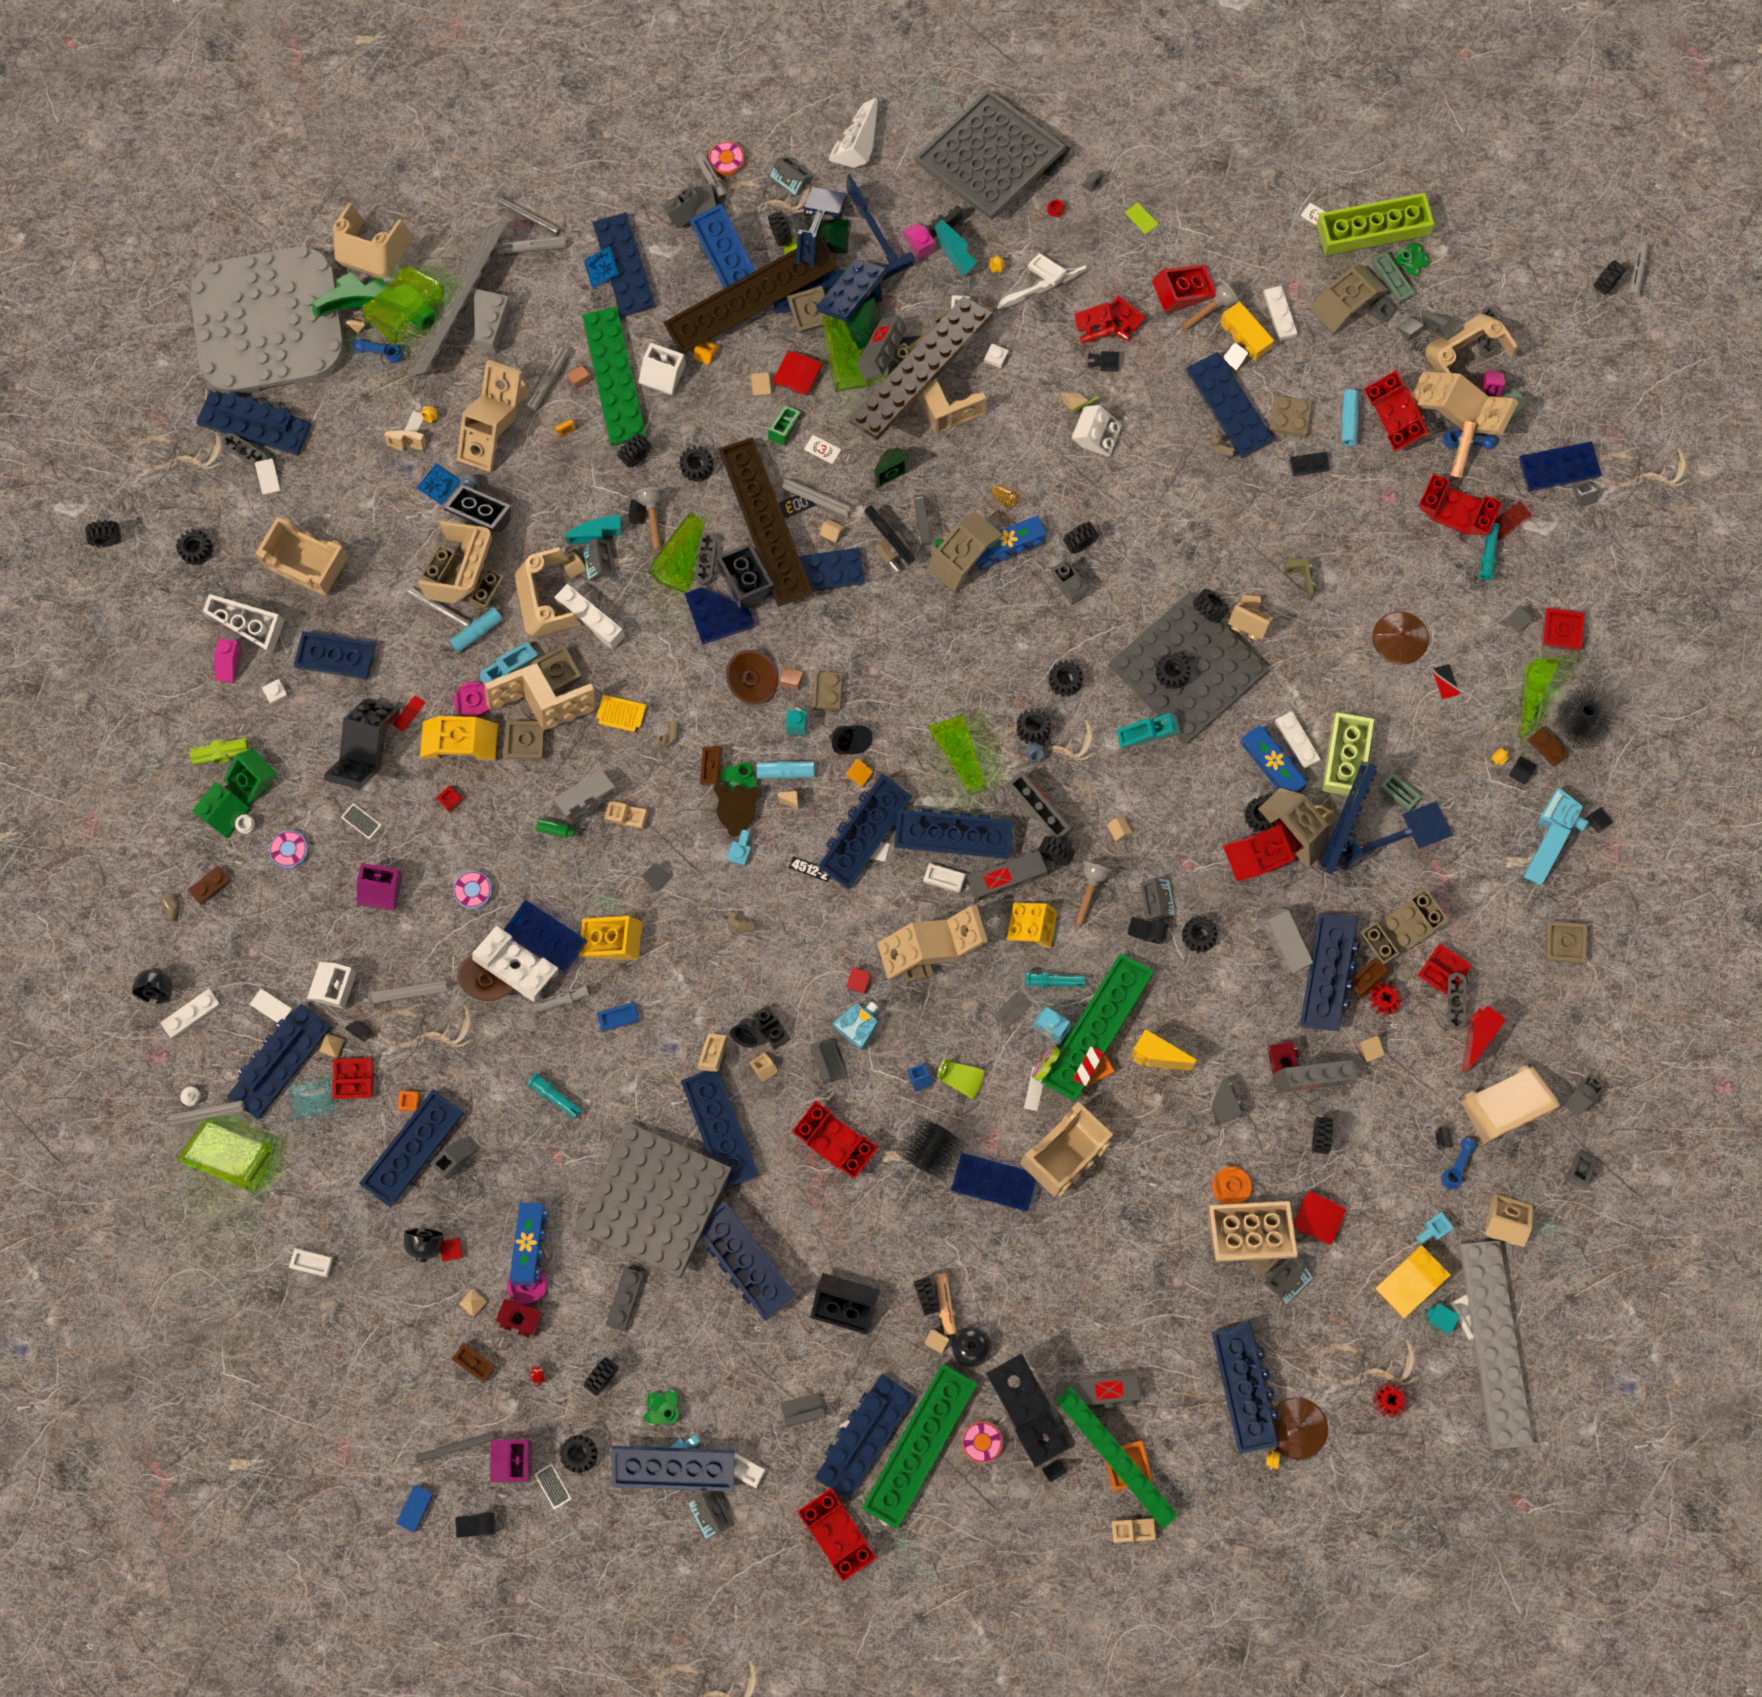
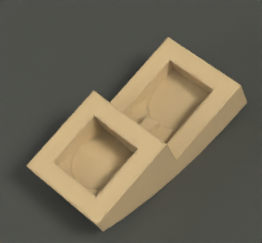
M388 431L384 434L387 446L404 451L406 446L423 451L426 447L424 434L412 431Z
M609 801L604 819L620 825L644 830L649 811L629 807L624 803Z
M1155 1519L1112 1521L1113 1543L1157 1540Z

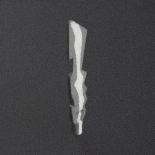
M1086 265L1078 268H1067V275L1057 285L1061 283L1066 284L1076 279L1080 274L1087 272ZM1037 279L1034 286L1004 292L997 310L1001 311L1026 301L1025 297L1035 293L1043 294L1056 286L1045 279Z

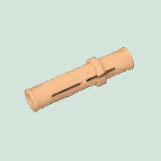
M1465 420L1461 437L1458 439L1460 442L1451 476L1463 477L1469 449L1474 441L1472 438L1477 424L1475 422Z
M947 1273L937 1274L934 1277L941 1311L939 1317L942 1318L944 1336L957 1334L954 1321L955 1311L952 1309Z

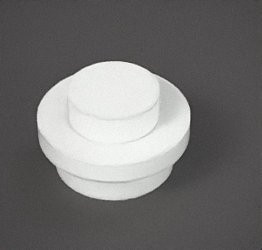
M241 815L236 819L235 826L240 833L247 834L254 829L255 821L249 815Z

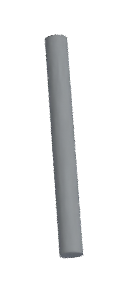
M409 587L407 589V594L462 626L466 627L472 623L438 602L426 599L424 594L414 588Z

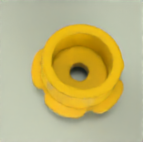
M996 255L990 259V269L993 273L997 272L999 274L1002 272V269L1005 267L1004 260Z
M423 407L421 416L425 421L432 423L438 418V412L434 407Z
M1499 748L1491 757L1494 764L1503 765L1509 758L1507 755L1509 751Z
M1272 1450V1454L1267 1453L1266 1466H1270V1470L1278 1469L1280 1453L1274 1452V1450Z

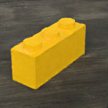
M1240 301L1222 314V327L1233 335V339L1237 344H1241L1249 352V357L1256 361L1273 348L1274 340Z

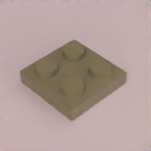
M822 286L787 296L798 332L832 322L831 316L819 313L816 308L825 297Z
M1275 396L1269 432L1306 438L1312 401Z
M565 645L531 662L532 665L538 664L553 693L582 679Z
M506 721L505 759L543 760L545 730L542 729L538 721Z
M1547 921L1545 961L1585 964L1587 924Z

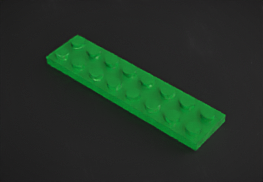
M617 306L582 314L610 445L624 444L630 437L632 438L633 435L638 433L646 438Z
M1121 953L1118 955L1062 1046L1057 1061L1052 1063L1051 1070L1041 1080L1042 1085L1076 1103L1085 1086L1074 1081L1073 1078L1090 1047H1093L1104 1053L1099 1061L1100 1063L1154 975L1153 970Z
M941 1364L861 1509L898 1529L977 1383Z

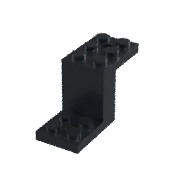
M368 698L364 699L343 718L339 760L325 773L324 781L361 790L381 769L385 730L399 715L400 708L395 707L391 703L383 704Z
M1022 1353L986 1373L1006 1410L1005 1414L1034 1468L1071 1448L1051 1413L1052 1407ZM1017 1376L1020 1380L1019 1386L1016 1388L1010 1387L1008 1384L1009 1377ZM1039 1434H1046L1049 1438L1048 1444L1044 1446L1039 1445L1037 1436Z

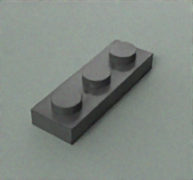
M624 1267L606 1326L626 1332L644 1273Z

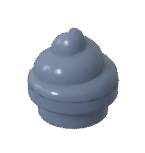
M464 475L460 479V486L463 484L474 490L477 489L478 481L474 475Z
M1032 743L1025 750L1027 758L1033 762H1038L1044 757V748L1039 743Z

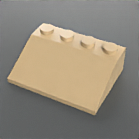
M1290 1201L1209 1206L1208 1223L1216 1262L1297 1258Z

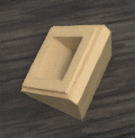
M828 519L823 522L820 536L836 543L845 527Z
M1117 817L1107 824L1115 842L1133 834L1124 817Z

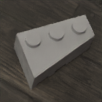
M474 289L475 342L480 351L496 354L512 307L509 297Z
M600 770L592 773L587 779L553 798L561 814L573 826L616 794L617 790L603 771Z
M1278 908L1258 918L1271 941L1274 951L1281 959L1279 961L1283 970L1294 973L1313 963L1289 910Z

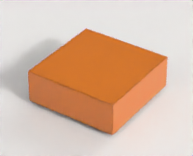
M399 1091L398 1111L415 1112L419 1107L420 1092Z

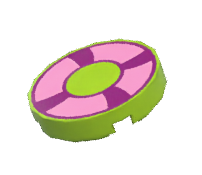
M1052 1045L1043 1054L1032 1072V1078L1040 1081L1048 1074L1052 1063L1056 1062L1060 1055L1059 1048Z

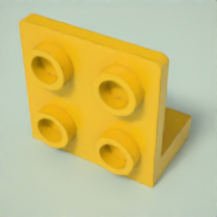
M1014 903L1007 940L1036 942L1045 948H1051L1058 911L1048 904Z

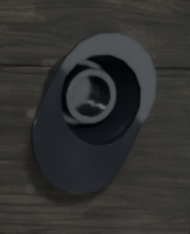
M841 725L835 728L832 734L829 735L832 749L838 755L863 753L870 747L873 740L870 729L862 725Z
M744 1018L730 1030L732 1039L746 1048H754L766 1042L759 1020Z

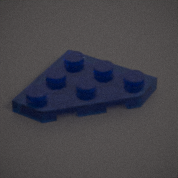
M703 587L684 593L702 645L755 627L749 608L741 611L736 602Z

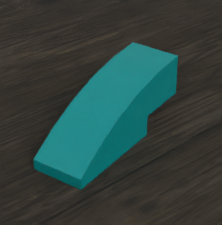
M941 219L935 226L939 242L954 267L965 276L978 261L964 250L968 243Z
M612 515L585 522L565 533L567 544H587L595 538L604 540V536H622V519L620 515Z
M1167 713L1154 719L1147 718L1117 729L1120 748L1145 744L1180 733L1177 716L1172 713Z

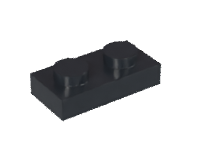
M1327 452L1292 456L1289 458L1292 477L1329 472L1330 470Z

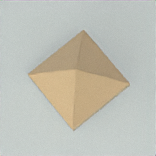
M353 316L347 320L346 324L359 333L370 322V319Z
M326 1033L319 1052L338 1058L345 1040Z
M472 1289L459 1304L475 1317L487 1301Z

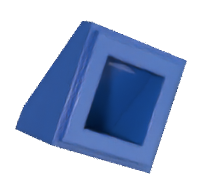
M925 1063L907 1069L915 1092L933 1085Z

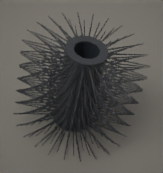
M1589 689V695L1585 696L1584 692V698L1582 697L1583 694L1579 698H1577L1579 696L1578 693L1571 695V699L1565 700L1563 702L1564 705L1560 706L1559 710L1563 713H1561L1560 718H1556L1560 720L1551 722L1555 723L1552 725H1559L1562 729L1566 730L1564 731L1566 739L1570 735L1571 739L1574 735L1571 743L1574 740V742L1577 741L1580 744L1581 740L1583 746L1585 739L1586 743L1589 739H1592L1590 740L1592 744L1596 740V735L1599 736L1600 734L1601 736L1602 732L1603 734L1606 731L1609 732L1608 728L1612 725L1609 723L1611 720L1607 719H1612L1616 717L1612 715L1618 714L1612 712L1613 714L1608 713L1612 710H1608V707L1605 706L1604 708L1602 707L1605 705V701L1602 703L1600 699L1598 702L1597 700L1594 702L1596 691L1592 695Z
M919 1115L920 1119L918 1120L917 1130L914 1127L915 1136H912L910 1130L911 1139L909 1134V1142L903 1155L900 1148V1157H904V1160H908V1162H911L910 1164L921 1171L929 1173L931 1176H936L937 1179H942L944 1182L942 1177L946 1167L949 1170L948 1161H951V1166L953 1167L952 1158L954 1163L955 1150L958 1156L957 1147L961 1142L963 1148V1141L960 1137L953 1136L954 1133H951L937 1123L934 1124L932 1121L926 1120L925 1117L922 1123Z

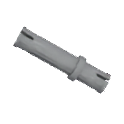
M698 153L695 156V160L705 175L708 185H712L713 192L718 201L725 200L728 194L722 186L721 179L717 177L705 153Z
M1645 243L1637 245L1636 256L1632 262L1634 267L1628 295L1632 298L1640 297L1644 269L1648 263L1646 258L1649 245Z
M587 985L572 990L567 989L561 994L532 1002L530 1005L535 1015L564 1004H574V1001L590 997Z

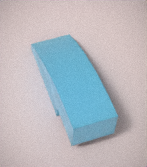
M525 642L497 658L496 663L482 670L479 679L485 684L525 668L538 657V654L528 642Z
M1554 822L1551 823L1524 878L1540 886L1543 884L1571 830Z

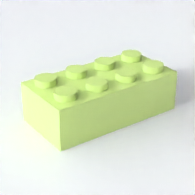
M1336 712L1332 722L1322 791L1348 796L1361 762H1368L1374 719Z

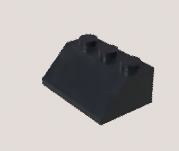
M463 484L443 507V510L494 532H502L511 520V505Z
M751 543L717 556L718 569L741 611L758 605L774 588Z
M822 1273L816 1288L810 1318L868 1335L880 1290Z

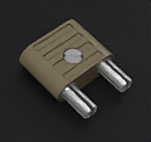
M894 532L910 551V546L902 538L899 532ZM887 539L876 544L874 549L887 566L890 565L896 573H899L901 568L895 562L901 558L898 552Z

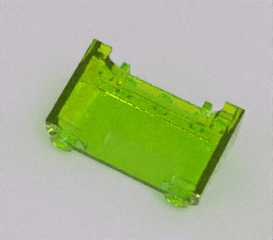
M412 265L403 266L399 274L376 297L363 305L362 318L396 345L401 340L399 334L403 330H407V325L429 304L433 305L434 301L439 303L444 298V284Z
M210 1118L207 1121L202 1120L176 1161L256 1194L276 1150L270 1148L272 1144L260 1140L258 1143L219 1127V1122Z

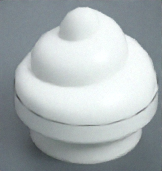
M187 1087L181 1092L180 1098L186 1106H194L200 1101L201 1094L197 1088Z

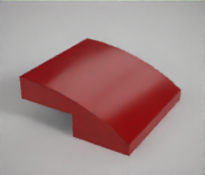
M787 351L772 382L777 386L790 388L793 393L808 396L823 364L807 356Z
M1439 943L1417 976L1448 996L1449 976L1453 973H1460L1465 977L1473 965ZM1455 976V979L1451 980V983L1455 984V990L1462 981L1459 979V976Z
M373 1057L333 1059V1099L373 1097Z
M1307 1191L1294 1219L1293 1228L1307 1236L1314 1237L1326 1245H1332L1347 1209L1320 1195Z

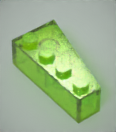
M822 316L821 330L834 391L870 387L872 378L864 379L856 366L861 356L845 322L831 316Z
M964 715L927 726L968 794L971 796L988 790Z

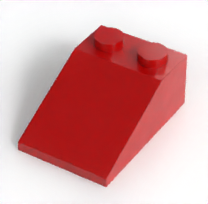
M1205 264L1162 269L1152 280L1164 312L1179 311L1216 297V289Z
M1488 1005L1483 1010L1479 1008L1469 1020L1471 1025L1467 1031L1462 1065L1464 1073L1473 1066L1507 1020Z

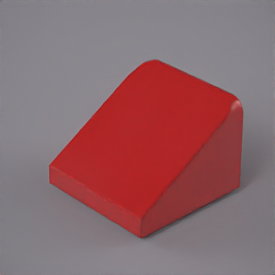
M853 967L846 988L864 994L871 974Z

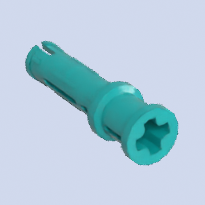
M1493 523L1489 534L1486 535L1484 553L1480 558L1481 570L1478 573V578L1482 580L1495 579V574L1493 573L1494 566L1497 564L1495 552L1500 526L1497 523Z
M1026 970L1025 988H1029V986H1041V988H1047V986L1084 988L1085 984L1084 975L1048 974L1046 971L1032 973L1029 970Z
M535 1073L527 1083V1087L535 1089L540 1093L541 1098L547 1097L574 1120L578 1116L572 1110L578 1114L581 1113V1108L556 1091L551 1082L548 1083L540 1077V1073Z

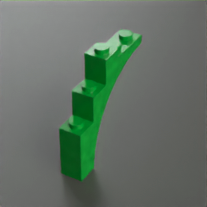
M352 272L342 275L337 280V288L331 289L327 294L316 298L312 302V311L316 318L344 308L367 307L399 315L411 322L420 331L435 321V310L408 283L392 291L380 278H377L364 286Z

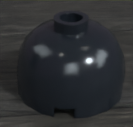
M159 968L144 970L136 976L132 993L144 1002L149 1003V1000L153 999L157 1000L155 1004H163L170 1000L173 985L166 973Z
M418 1228L405 1230V1251L410 1256L416 1258V1261L427 1262L428 1259L440 1253L444 1240L442 1232L426 1228L425 1231H418Z
M971 1326L957 1332L953 1338L951 1348L953 1356L958 1363L965 1367L974 1368L987 1361L991 1354L992 1346L986 1332Z

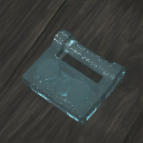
M329 1077L306 1084L289 1085L294 1118L296 1120L335 1112ZM324 1088V1093L299 1098L298 1093Z

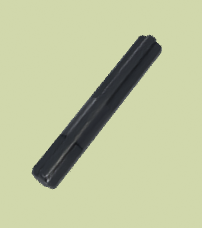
M868 506L864 510L865 514L908 565H911L916 560L914 555L873 506Z

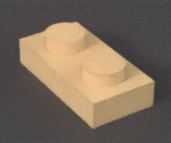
M708 1034L697 1065L699 1070L718 1072L728 1042L726 1035Z

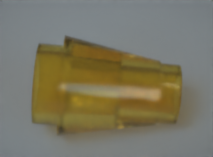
M997 484L990 491L1006 508H1013L1019 498L1015 491Z

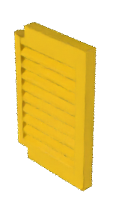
M603 695L596 718L600 719L599 724L635 732L636 728L641 727L647 705Z

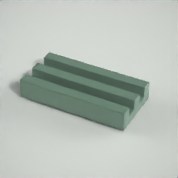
M1391 773L1379 787L1408 812L1422 797L1394 773ZM1392 779L1394 782H1396L1400 787H1402L1415 799L1413 800L1412 798H1410L1400 788H1398L1392 782H1390V780Z

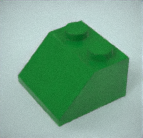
M253 748L236 755L224 781L248 806L271 787L277 773Z
M215 782L192 812L225 838H228L236 828V819L241 815H246L251 808L226 788Z

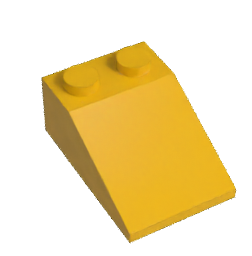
M631 916L582 919L578 956L617 960L639 959L643 922Z
M1146 1029L1131 1054L1136 1064L1140 1066L1146 1065L1147 1067L1192 1071L1197 1061Z
M1421 1245L1375 1289L1404 1319L1434 1292L1450 1274Z

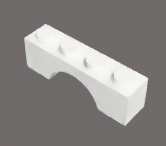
M568 584L555 596L558 606L567 613L573 612L610 649L613 650L624 639L625 635L622 628Z

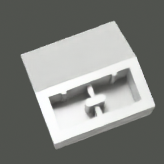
M650 343L643 358L639 384L673 395L686 366L684 354Z
M1100 405L1085 406L1072 439L1084 449L1110 456L1122 424Z
M319 962L307 999L345 1009L356 972L350 967L336 963Z

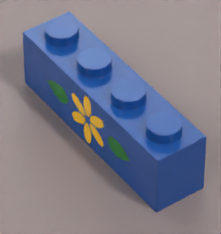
M1038 515L999 530L1003 536L992 549L987 548L975 564L977 568H986L991 566L993 562L998 560L1004 561L1010 555L1015 553L1021 554L1030 547H1039L1044 544L1047 534Z
M1258 725L1241 738L1240 744L1277 790L1283 788L1300 793L1306 788L1307 779L1305 775L1296 770L1292 759L1287 758L1283 754L1282 747L1271 739V734L1266 728L1263 729L1261 725Z
M519 1203L509 1278L512 1285L536 1287V1282L540 1281L541 1269H538L539 1261L543 1260L541 1244L545 1242L546 1230H543L544 1222L547 1223L548 1210H546L544 1204Z

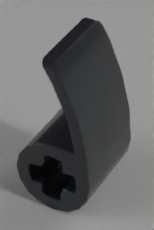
M1132 916L1128 935L1154 944H1164L1168 924L1158 920L1147 922Z
M481 1513L455 1518L457 1538L496 1534L494 1513Z

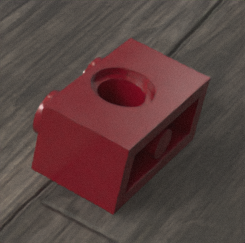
M1293 1041L1268 1046L1267 1051L1272 1074L1284 1069L1281 1065V1060L1283 1059L1288 1060L1291 1067L1301 1066L1297 1064L1296 1058H1299L1297 1046L1293 1045Z
M504 1298L495 1321L500 1323V1328L511 1331V1328L519 1330V1335L529 1338L530 1335L536 1336L544 1313ZM518 1314H523V1322L517 1325L515 1317Z

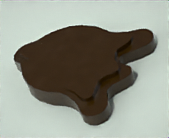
M716 784L714 792L719 800L717 806L718 819L727 828L730 836L737 837L753 821L755 802L762 791L757 786L746 790L741 785H735L733 792H729L722 784Z

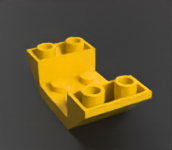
M437 716L423 721L420 758L439 759L440 755H474L477 760L496 761L498 723L477 717Z

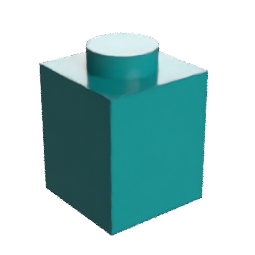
M787 709V734L806 736L808 719L806 711Z
M1440 1303L1435 1306L1431 1305L1425 1315L1428 1317L1426 1323L1446 1335L1451 1334L1460 1318L1458 1314Z

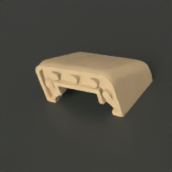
M1526 1065L1518 1069V1074L1478 1093L1474 1090L1464 1095L1466 1099L1461 1103L1484 1145L1513 1129L1555 1111L1561 1106L1534 1067L1529 1068Z

